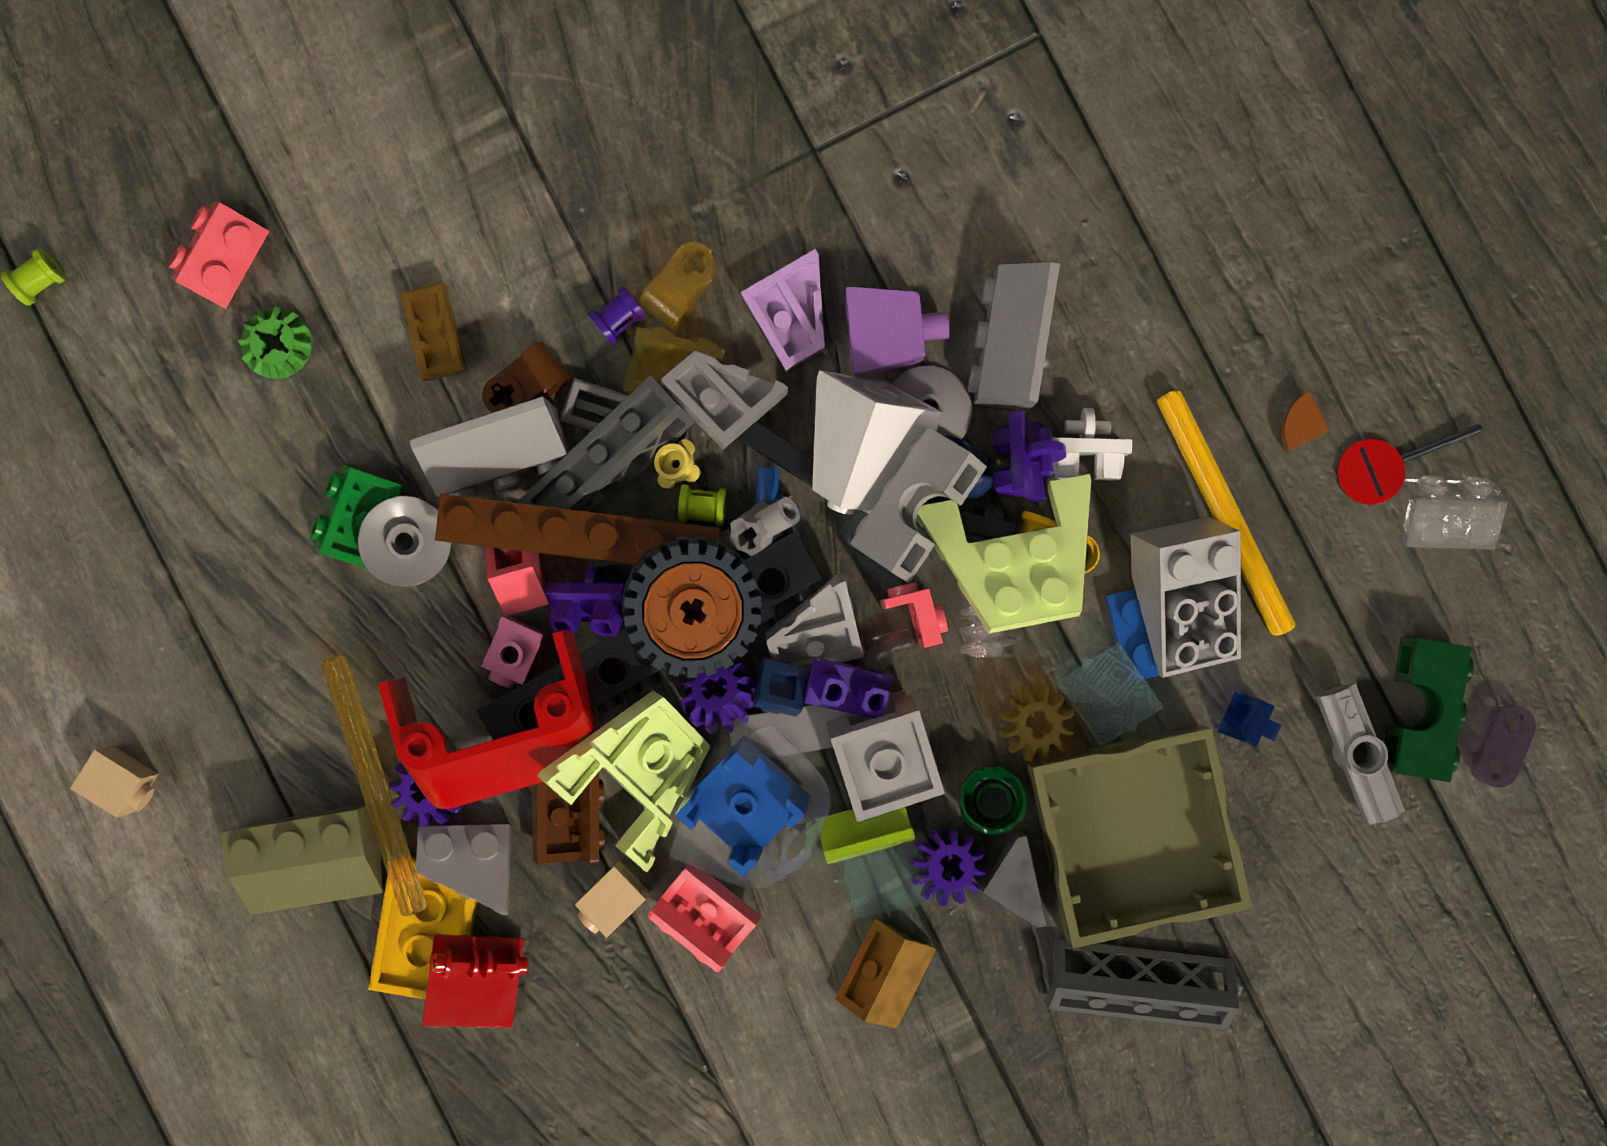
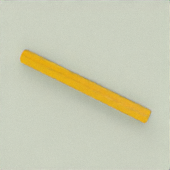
M1177 389L1157 399V404L1213 518L1240 530L1241 575L1270 634L1279 636L1291 631L1295 627V621L1182 392Z

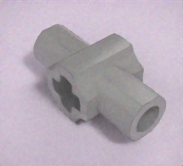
M783 497L771 505L764 501L759 502L730 523L731 527L720 532L719 542L724 543L729 549H733L738 555L746 552L753 556L780 537L785 529L795 525L800 520L798 507L788 497Z

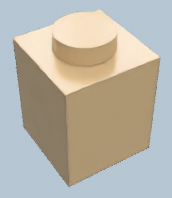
M110 746L93 751L70 789L117 818L135 811L139 812L148 804L155 791L151 786L159 774L115 746Z
M619 859L576 902L575 906L580 910L577 914L578 918L591 932L596 934L600 931L607 938L647 899L650 891Z

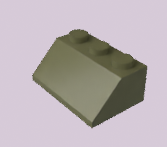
M372 803L243 824L220 832L227 877L250 915L385 892Z

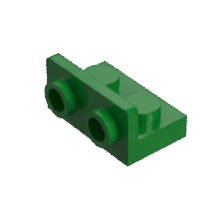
M343 464L340 473L334 471L327 484L325 497L330 498L325 515L318 514L313 523L310 533V539L315 541L313 549L320 554L367 568L361 559L358 548V534L361 524L366 515L376 505L387 499L399 497L402 485Z

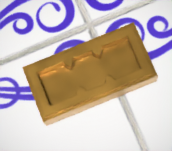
M441 282L400 292L421 380L426 382L468 371L447 285Z

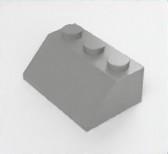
M1059 263L999 264L993 277L986 276L981 303L989 304L986 322H978L974 342L975 348L982 349L979 366H971L967 392L974 393L973 405L1015 412L1022 410L1026 413L1038 402L1060 268Z
M544 397L409 440L413 453L435 495L439 498L440 493L477 498L479 497L478 489L493 484L496 490L506 489L522 482L521 475L536 470L538 476H545L571 451L558 410Z

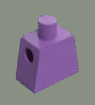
M846 287L845 289L852 376L865 378L922 362L925 357L924 341L949 338L947 311L921 314L920 295L918 292Z

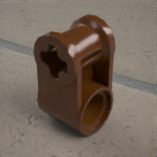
M539 341L526 348L511 364L489 379L482 391V401L485 407L491 413L507 408L504 404L500 403V398L497 396L503 390L509 395L512 394L511 399L514 403L510 407L540 397L547 399L564 387L571 379V376L543 341Z

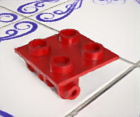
M434 934L421 1025L512 1028L519 975H526L528 968V959L526 956H522L524 938Z

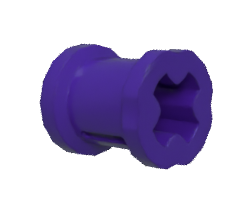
M623 286L617 290L618 295L600 310H591L587 313L612 346L618 342L617 336L637 320L642 322L647 318Z

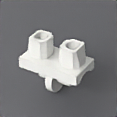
M1083 408L1080 420H1065L1064 433L1080 434V438L1052 437L1053 441H1059L1066 445L1067 453L1066 458L1054 463L1052 479L1079 476V456L1094 457V480H1120L1124 467V457L1132 453V439H1094L1095 434L1110 435L1111 433L1110 421H1095L1094 408Z

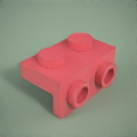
M213 201L210 208L204 204L200 207L190 226L191 229L196 231L188 247L183 244L179 245L168 267L174 270L170 277L172 280L226 309L269 231L224 204Z
M916 582L887 589L889 598L880 600L881 608L888 609L908 604L918 646L926 648L943 643L941 633L948 632L947 622L942 605H933L930 589L918 590Z
M692 860L689 861L664 891L648 914V918L661 931L674 938L693 953L700 962L705 963L715 972H720L734 950L756 927L762 917Z

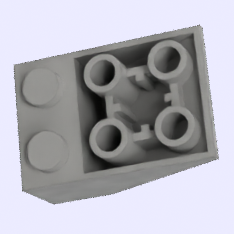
M1211 517L1131 533L1132 579L1159 676L1164 678L1241 659L1240 530Z

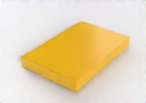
M393 854L391 856L368 990L425 999L434 934L472 935L477 901L463 897L442 884H436L418 875L416 872V857Z

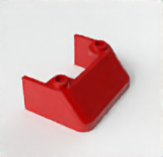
M573 630L552 633L565 680L548 684L537 694L534 702V711L539 727L450 753L448 752L444 735L437 726L429 722L417 721L405 678L377 684L397 755L431 805L440 809H451L541 783L543 781L537 775L542 769L600 729Z

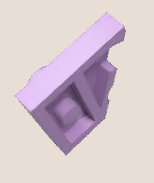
M816 249L740 292L786 372L825 350L819 254Z

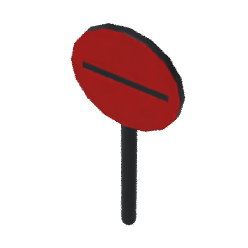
M1476 424L1402 455L1399 454L1395 447L1382 440L1366 439L1357 441L1344 451L1338 461L1336 471L1338 484L1345 495L1356 503L1365 505L1385 503L1396 496L1403 486L1406 473L1404 463L1478 434L1482 431V426Z

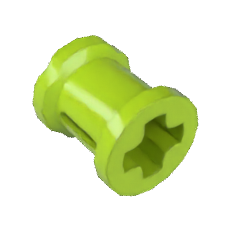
M36 247L32 250V257L15 270L6 269L0 274L2 281L10 292L27 306L35 303V296L54 282L61 284L67 279L63 269L56 260L41 247Z
M682 484L679 496L678 523L686 524L688 520L715 523L717 528H724L728 489L720 488L718 492L691 489L689 485Z

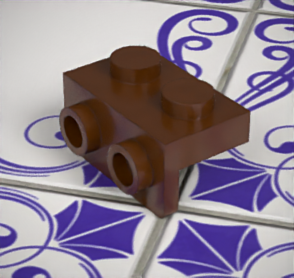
M598 773L571 805L544 782L533 785V862L537 864L584 861L588 864L599 863V851L603 850L605 843L604 829L599 824V806L603 805L605 790L603 781L599 779Z

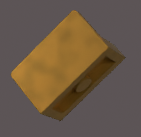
M874 919L835 1000L864 1022L897 1028L936 949L928 943L909 938L885 921Z

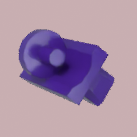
M1022 410L1009 413L1010 424L993 431V447L996 453L1004 458L1011 456V467L999 469L994 473L995 490L1006 497L1024 496L1034 503L1046 501V476L1054 474L1055 462L1066 458V445L1059 441H1053L1052 430L1044 428V424L1041 422L1027 419L1025 412Z
M591 567L588 569L585 580H575L574 583H548L545 595L552 607L549 622L555 632L573 630V634H575L580 622H589L594 633L600 636L616 637L622 622H624L622 600L625 584L619 583L618 580H608L605 570L601 567Z
M814 657L803 702L874 719L884 714L894 677L889 673Z

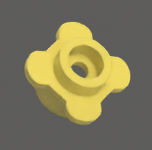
M683 439L678 444L664 445L656 453L654 465L659 474L657 481L661 487L672 489L676 483L682 481L692 483L699 478L700 468L695 465L693 458L695 446L691 441ZM676 460L680 462L678 468L673 467V462Z

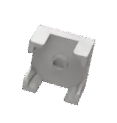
M911 694L892 700L890 703L894 712L852 726H850L847 716L825 722L857 822L945 794L920 711Z

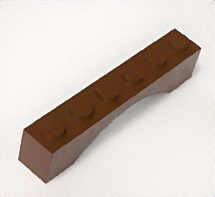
M440 493L435 541L635 565L636 562H640L643 554L649 549L654 550L658 547L659 543L665 540L670 542L677 540L676 537L687 536L688 538L703 536L711 541H719L720 528Z

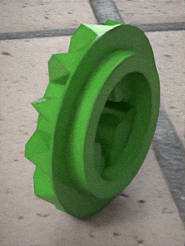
M274 306V308L257 310L255 316L249 321L243 322L244 330L241 338L237 340L243 355L241 359L255 373L270 379H282L294 375L307 363L312 350V336L305 321L296 313ZM281 331L280 341L284 343V347L289 349V352L272 349L268 354L266 351L269 345L264 341L265 338L261 337L262 333L266 335L269 333L275 336Z

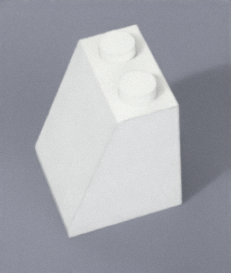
M819 370L816 384L812 490L829 500L827 506L837 512L851 515L856 509L870 514L882 496L884 485L891 477L896 475L906 460L911 444L922 436L927 427L937 431L943 413L886 381Z

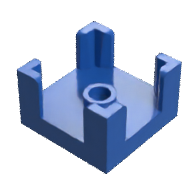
M743 736L683 798L675 816L691 830L696 826L698 820L702 821L731 848L727 863L744 877L759 861L763 848L786 825L791 829L805 816L811 796L747 737Z

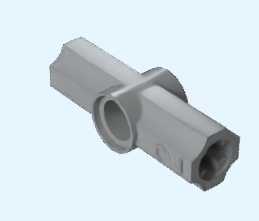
M1356 683L1336 686L1315 696L1334 744L1332 750L1333 758L1337 765L1344 770L1363 822L1371 825L1399 817L1401 813L1405 812V809L1387 765V747L1383 741L1376 737ZM1363 742L1367 748V755L1362 763L1356 765L1353 760V750L1356 745Z

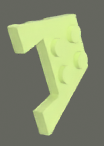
M1090 474L1049 482L1047 490L1057 527L967 543L956 502L948 500L920 507L916 518L921 528H925L935 544L936 552L942 561L945 560L956 577L957 585L988 634L1077 617L1082 612L1091 490Z
M652 691L542 769L537 777L571 805L601 768L609 773L645 807L644 811L615 846L637 866L648 872L656 858L651 852L659 836H667L673 824L669 816L679 795L682 797L687 795L710 745L663 696Z

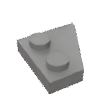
M698 351L691 353L661 379V386L722 450L788 393V387L782 382L775 380L773 384L749 375V370L733 364L723 365L716 358Z
M843 574L836 575L765 632L771 660L804 668L807 671H811L814 657L841 663L864 657Z
M510 824L418 826L416 872L418 875L436 884H442L463 897L471 898L490 907L501 915H509Z

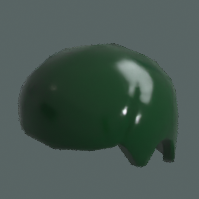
M1002 766L977 767L971 771L960 785L958 806L963 819L973 829L981 833L994 835L1008 832L1017 826L1026 813L1028 795L1021 779Z

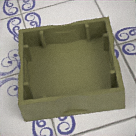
M1196 724L1025 762L1063 935L1072 948L1136 935L1141 931L1160 924L1171 922L1190 923L1253 908L1239 845L1234 838L1227 817L1226 788L1212 728Z

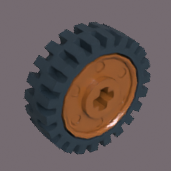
M680 536L676 537L677 540L670 542L665 540L659 543L658 547L654 550L649 549L642 555V559L639 563L636 562L626 581L622 600V613L627 634L642 658H647L651 665L658 670L664 668L668 674L677 677L679 673L686 674L687 678H698V673H706L707 676L717 674L716 669L722 666L727 669L734 664L733 660L737 656L742 658L748 651V644L750 642L753 643L757 636V626L760 625L762 617V603L758 584L744 560L733 549L726 547L724 543L717 540L711 541L703 536H696L695 538ZM694 598H697L701 610L695 612L692 609L690 614H686L683 602L687 600L692 604Z

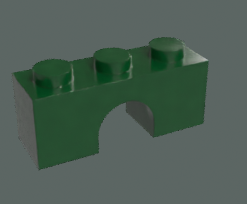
M1400 637L1394 681L1416 686L1424 695L1426 710L1422 719L1413 726L1403 728L1387 725L1384 744L1388 751L1387 765L1390 772L1451 782L1452 773L1457 770L1460 762V750L1457 746L1459 728L1464 725L1467 716V706L1463 701L1466 683L1470 681L1474 670V662L1472 657H1470V646L1420 638Z

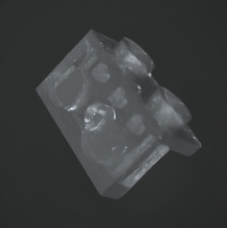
M1431 475L1423 476L1421 479L1404 480L1403 490L1409 497V504L1400 539L1405 547L1496 549L1508 501L1493 482L1481 477H1468L1465 481L1445 480Z

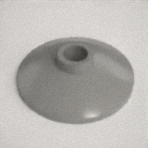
M919 366L904 372L892 383L893 386L922 402L931 400L936 403L937 410L943 413L936 432L959 439L964 437L972 419V401L966 386L955 374L937 366Z
M408 496L390 498L376 505L364 518L358 534L359 553L367 569L381 581L401 587L416 586L437 575L445 565L451 549V543L435 541L438 510L424 500ZM400 533H407L412 538V545L407 550H400L395 545V538Z

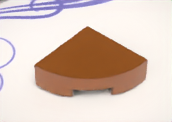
M1310 391L1296 398L1289 406L1285 415L1280 435L1285 452L1330 431Z

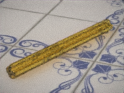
M342 655L334 656L323 661L321 668L402 916H410L426 909L427 904L396 808L391 805L393 799L348 660Z

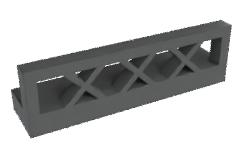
M650 375L519 499V502L521 504L600 513L654 462L656 453L661 447L674 443L696 421Z
M1056 939L1054 942V979L1048 992V1009L1224 1030L1229 1028L1239 1010L1234 959L1105 944H1091L1072 948L1066 940ZM1065 955L1082 957L1092 969L1086 974L1066 972ZM1114 961H1123L1130 965L1137 974L1130 980L1120 979L1108 966ZM1158 966L1171 967L1182 980L1176 985L1164 984L1152 971ZM1203 971L1223 973L1224 990L1209 989L1197 976Z

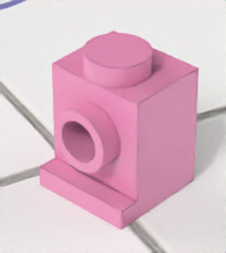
M503 616L498 623L499 627L481 667L491 671L488 676L489 680L513 689L516 682L523 685L530 681L550 634L513 617ZM508 646H512L518 651V659L513 664L508 663L504 659V650Z

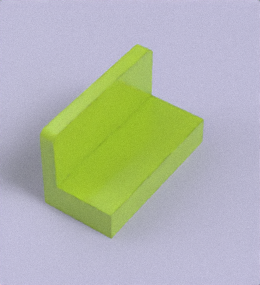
M906 807L859 822L856 820L853 809L815 819L827 864L915 840Z

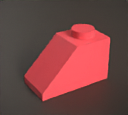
M485 547L487 579L505 617L549 604L545 595L547 583L540 553Z

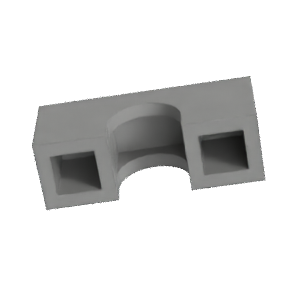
M927 427L922 436L911 444L907 458L896 475L891 477L884 485L882 496L871 513L860 521L856 529V535L850 545L910 583L935 546L934 543L922 536L917 529L916 518L920 507L927 500L938 496L947 497L962 505L987 466L968 450Z

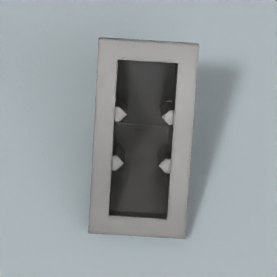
M1021 830L1012 831L978 886L984 894L1035 927H1044L1046 922L1027 836Z

